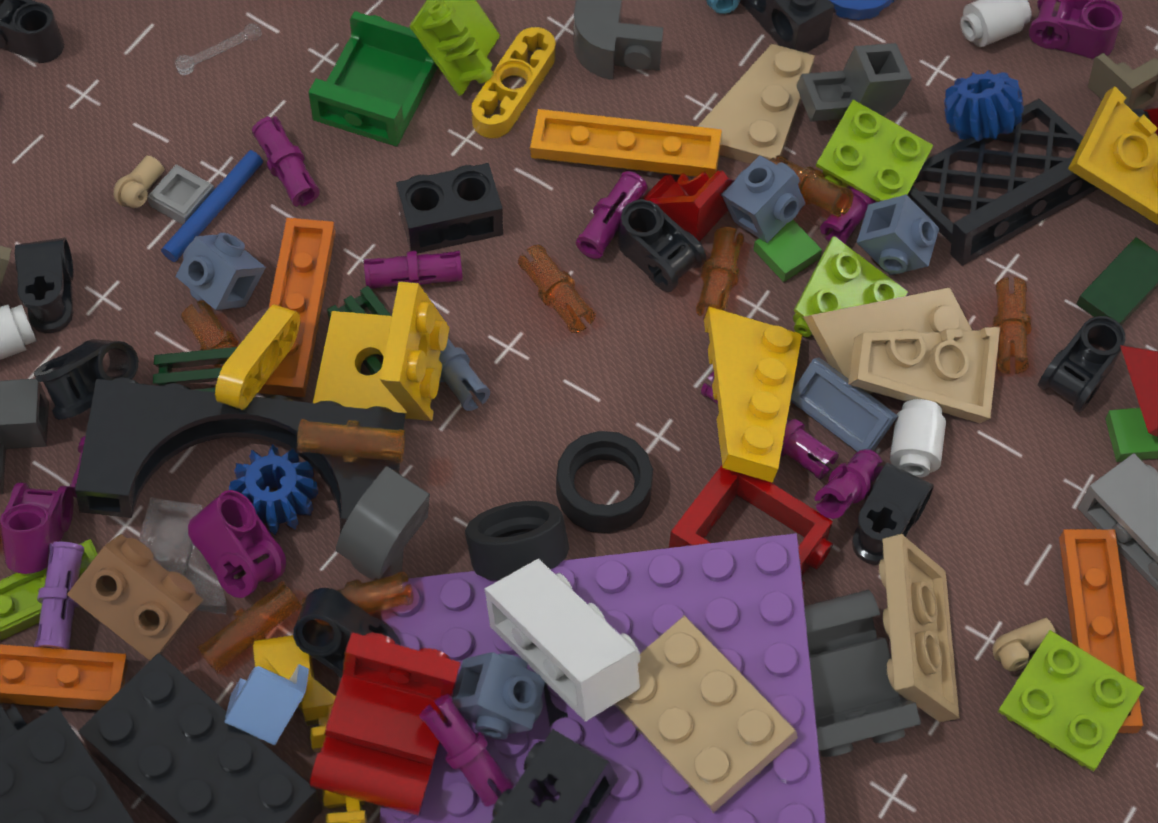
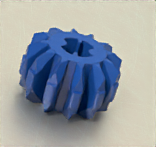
M988 70L984 74L977 75L972 72L970 77L956 79L954 85L945 90V119L949 124L950 131L958 133L960 139L974 137L979 142L983 138L990 137L995 140L998 134H1009L1013 132L1014 126L1022 122V113L1024 111L1022 90L1019 88L1018 80L1009 78L1008 73L992 74L991 70Z
M272 444L268 451V456L263 457L254 450H251L249 455L251 465L236 463L234 472L237 479L230 481L229 490L240 492L246 496L253 504L256 514L263 524L267 523L269 531L274 535L279 530V524L284 522L296 530L299 524L296 514L311 516L313 511L311 499L317 498L318 495L317 482L312 479L314 472L311 464L308 461L300 462L299 454L293 448L283 456H280L278 448ZM272 488L278 489L276 491L270 492V489Z

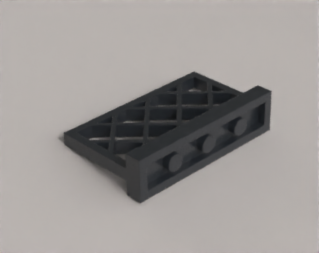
M1039 98L1023 107L1022 122L1013 127V132L1009 134L1000 133L995 139L998 141L1014 142L1013 152L986 150L985 145L994 141L990 137L983 138L979 142L974 137L963 139L927 159L913 183L914 185L921 180L941 182L939 193L918 191L913 185L908 193L910 199L939 227V232L951 243L950 255L962 266L1099 189L1068 170L1074 156L1070 158L1051 156L1052 146L1067 147L1077 151L1083 136ZM1037 117L1049 128V132L1022 130L1021 125ZM1019 143L1047 145L1046 156L1018 153ZM957 160L977 162L976 172L948 169L949 165ZM983 163L1011 165L1010 176L981 173ZM1016 166L1044 169L1043 173L1034 178L1015 177ZM946 183L974 186L973 196L945 194ZM979 186L1008 189L1006 194L997 199L978 197ZM942 207L970 210V214L952 223L942 213Z

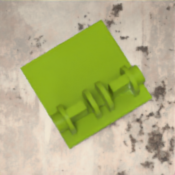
M426 0L409 27L458 96H461L472 80L482 84L493 76L491 70L492 62L486 57L500 35L476 0Z
M853 99L815 165L823 170L820 175L821 188L828 194H836L849 185L877 202L905 194L908 195L933 144Z
M833 236L793 310L795 312L793 316L795 325L793 328L795 332L801 333L802 336L810 337L812 332L803 318L805 316L904 297L908 291Z
M1049 630L998 712L1006 716L1008 721H1014L1036 735L1035 738L1038 740L1041 738L1049 743L1051 748H1057L1073 758L1081 767L1084 765L1094 772L1144 687Z

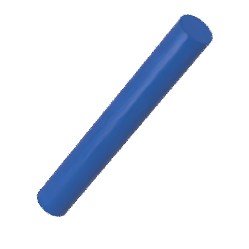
M249 150L163 246L161 252L167 259L176 262L182 256L187 246L194 240L195 236H199L263 164L262 158L256 152Z

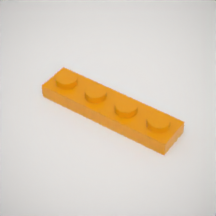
M538 109L530 152L531 158L677 175L685 173L687 176L695 177L702 172H706L708 177L711 178L717 172L722 129Z

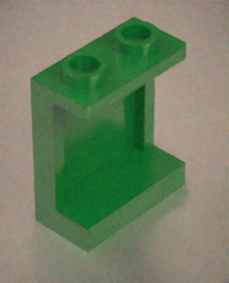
M354 11L350 18L351 36L327 81L316 78L308 92L313 121L398 147L438 66L411 28L386 21L384 18L376 15L370 16Z

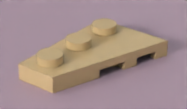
M771 44L697 126L722 129L720 156L749 164L759 155L776 165L780 162L801 102L796 85L801 74L811 73L815 55Z
M950 287L803 317L828 364L848 379L854 338L863 332L917 330L918 333L959 328H962V331H972ZM863 389V390L866 391L868 394L873 393L872 391H868V390Z
M985 327L976 331H962V328L945 329L941 332L918 333L917 330L863 332L854 338L848 385L906 402L913 399L929 400L937 403L942 408L943 413L982 423L991 418L1000 327Z

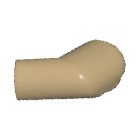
M147 155L130 174L120 178L115 183L113 195L118 204L131 208L141 207L147 200V191L165 171L162 164L152 156Z
M1043 618L1003 634L993 643L992 651L995 660L1000 661L1003 668L1008 671L1022 669L1028 663L1029 653L1038 649L1049 630L1056 633L1054 626L1049 619Z

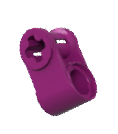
M1038 0L1039 14L1029 28V37L1035 44L1047 49H1058L1079 54L1089 59H1094L1102 53L1106 56L1111 54L1122 22V11L1114 2L1109 0ZM1056 2H1060L1058 11L1054 10ZM1049 26L1054 27L1050 36L1047 35Z
M21 482L14 485L10 501L0 517L5 563L10 570L21 574H31L48 567L50 543L61 541L72 521L74 496L70 486H60L58 490L33 489L27 483Z
M233 490L222 492L190 519L188 535L192 543L200 550L216 574L221 587L233 597H246L255 591L260 582L274 581L285 572L286 558L281 546L273 539L256 514L253 504L240 492ZM262 555H269V558L264 561L257 562V559ZM245 570L246 574L239 579L234 578V575Z

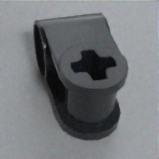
M0 0V49L8 50L37 63L55 60L64 49V41L51 8L44 3L34 0Z
M634 200L623 209L618 236L619 249L624 256L628 257L645 272L649 279L661 290L672 292L678 286V279L690 269L700 268L707 261L705 250L700 242L691 233L683 230L652 201ZM638 228H640V229H645V230H647L648 232H643V233H641V232H637V231H635V230H633V229H638Z
M58 238L16 244L17 292L22 304L28 308V317L31 325L42 333L61 331L69 325L73 317L72 280L74 278V269L67 239Z
M1106 316L1090 318L1084 323L1065 349H1062L1054 357L1041 376L1037 386L1043 390L1051 388L1074 404L1073 409L1081 413L1113 369L1121 352L1120 345L1125 343V332L1122 326L1116 320ZM1090 344H1098L1106 351L1095 349Z
M91 339L68 353L44 363L34 371V376L38 382H44L55 405L52 410L55 418L63 420L79 415L91 408L96 379L110 381L115 378L133 379L138 371L139 360L134 348L126 342ZM108 353L110 365L105 372L103 369V358Z
M887 462L878 475L867 501L860 510L858 527L852 540L853 550L857 557L866 563L879 565L880 560L884 559L882 539L903 534L905 537L907 536L912 525L914 526L923 513L934 485Z
M332 588L315 589L307 595L293 629V638L296 645L304 653L311 655L334 671L341 679L343 676L345 652L352 632L364 636L368 633L382 634L390 637L397 645L401 646L397 634L390 626L380 619L372 617L348 600L341 592ZM315 619L324 620L328 622L330 625L321 624L317 622Z

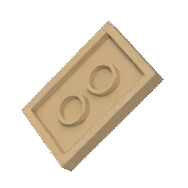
M903 534L882 539L884 559L880 560L879 573L887 592L888 608L883 611V623L891 643L892 658L887 662V674L890 684L896 692L906 699L916 702L917 707L937 721L944 722L959 719L946 571Z
M685 615L640 653V662L638 663L640 689L614 704L713 813L798 738L796 730Z

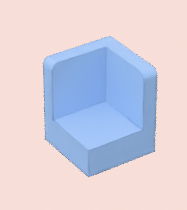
M298 664L290 680L260 666L254 667L247 681L240 678L231 693L225 723L275 745L305 695L309 668Z

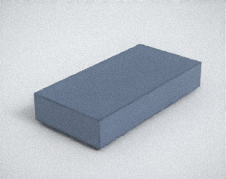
M820 357L814 358L792 390L790 401L857 452L863 449L874 451L898 415L863 389L848 385L849 379Z

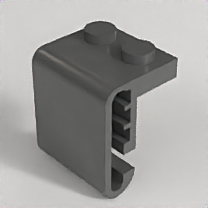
M867 589L805 605L818 746L821 756L831 757L848 753L854 749L852 742L871 737L874 743L894 741L905 736V728L920 725L916 702L900 697L899 693L890 684L887 674V662L891 658L886 638H877L872 617L880 615V611L871 591Z

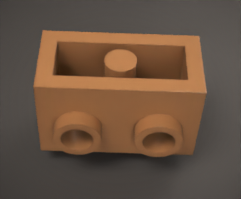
M122 534L115 537L101 549L67 593V596L148 660H151L158 652L161 653L170 644L204 601L203 598L195 593L196 589L190 580L180 573L167 571L153 560V553L146 545L134 538H126Z

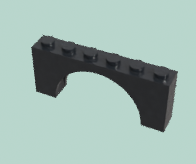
M115 378L111 381L96 379L75 488L79 513L132 518L136 502L145 484L173 456L206 441L241 437L264 440L288 450L293 448L301 458L308 461L324 479L333 495L339 514L341 533L352 510L383 469L387 466L399 474L406 413L393 412L391 409L381 406L369 407L367 409L343 407L334 401H320L317 403L298 402L281 395H270L265 398L254 397L249 405L242 410L217 402L215 392L191 390L181 384L172 383L164 386L139 384L128 378Z

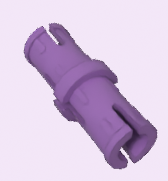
M59 541L49 545L50 554L45 587L38 590L37 601L42 606L34 647L70 650L69 643L74 609L80 605L67 596V593L79 579L84 547L76 543Z

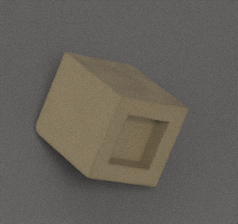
M1102 53L1094 58L1088 88L1100 99H1103L1105 93L1115 86L1126 97L1124 103L1131 110L1144 109L1158 100V60L1153 58L1133 70L1124 62L1114 63L1108 56Z

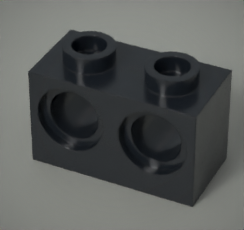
M740 0L745 9L779 46L807 53L828 41L835 7L830 0Z
M489 163L475 166L463 165L455 170L432 175H416L408 180L396 182L399 212L410 251H416L418 254L503 235V208Z

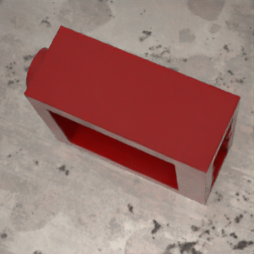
M722 465L670 533L669 548L709 544L710 542L704 538L738 495L805 537L799 545L802 577L810 566L818 570L833 547V543L828 541L832 520L821 515L818 511L773 483L724 469Z

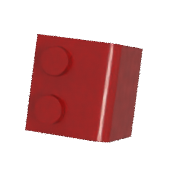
M352 632L345 652L343 676L325 728L326 737L321 753H317L309 786L418 816L440 743L427 724L420 719L419 715L430 705L444 723L446 722V717L434 701L446 694H449L452 698L461 662L451 660L447 654L436 649L422 648L418 651L397 645L393 639L382 634L368 633L364 636Z

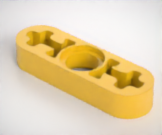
M531 27L521 31L494 69L493 76L486 81L474 99L471 108L472 125L479 135L486 138H499L506 135L527 106L555 62V38L548 30L540 27ZM537 47L542 48L543 50L537 49L530 58V64H528V51H534ZM509 76H520L526 80V84L518 89L507 88L501 82ZM498 100L501 101L500 115L494 114L490 119L485 118V114L492 115L498 107Z
M275 304L266 311L223 365L215 389L217 402L242 410L249 405L293 347L300 326L299 312Z

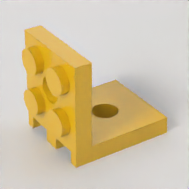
M398 283L392 316L339 311L331 312L313 403L334 401L343 407L361 409L381 406L389 408L393 412L406 413L405 419L432 421L434 411L430 408L431 399H434L438 393L442 363L439 361L440 351H444L446 348L450 327L419 283ZM373 354L383 356L382 368L373 375L361 374V364L366 357Z

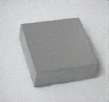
M175 165L148 195L147 199L150 207L183 225L212 193L214 185Z

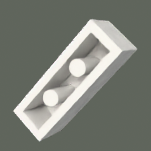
M537 559L484 588L490 627L584 721L589 720L640 689L638 673L640 653L633 640L624 633L619 634L605 621L603 614L593 603L587 604L573 591L570 583L562 574H554L541 560Z

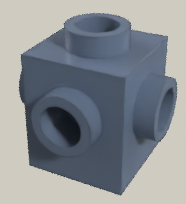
M761 155L736 177L735 181L721 194L734 222L766 243L786 223L792 221L797 216L799 210L806 204L798 187L800 183L798 175L785 163L779 162L776 165Z
M905 194L869 204L856 243L889 275H895L929 266L939 227Z
M219 233L218 235L195 236L194 240L184 251V260L175 277L190 288V294L196 300L210 305L215 310L245 307L266 267L245 250V244L240 239L228 233Z
M490 652L463 659L452 695V702L465 719L476 723L475 730L495 739H506L508 734L532 730L533 724L538 719L542 710L543 700L541 695L545 681L539 674L527 669L528 663L525 660L510 654Z

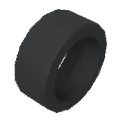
M596 431L577 438L566 447L558 460L556 495L563 513L575 525L590 532L613 533L630 527L642 518L650 504L653 468L648 454L635 440L619 432ZM597 460L615 461L627 467L632 473L635 480L634 489L631 495L621 502L610 505L595 504L578 494L574 485L575 474L578 469L589 462Z
M521 501L493 507L472 519L465 530L471 565L477 575L486 579L501 580L537 559L541 560L549 569L555 568L567 557L569 551L563 514L558 506L548 502Z

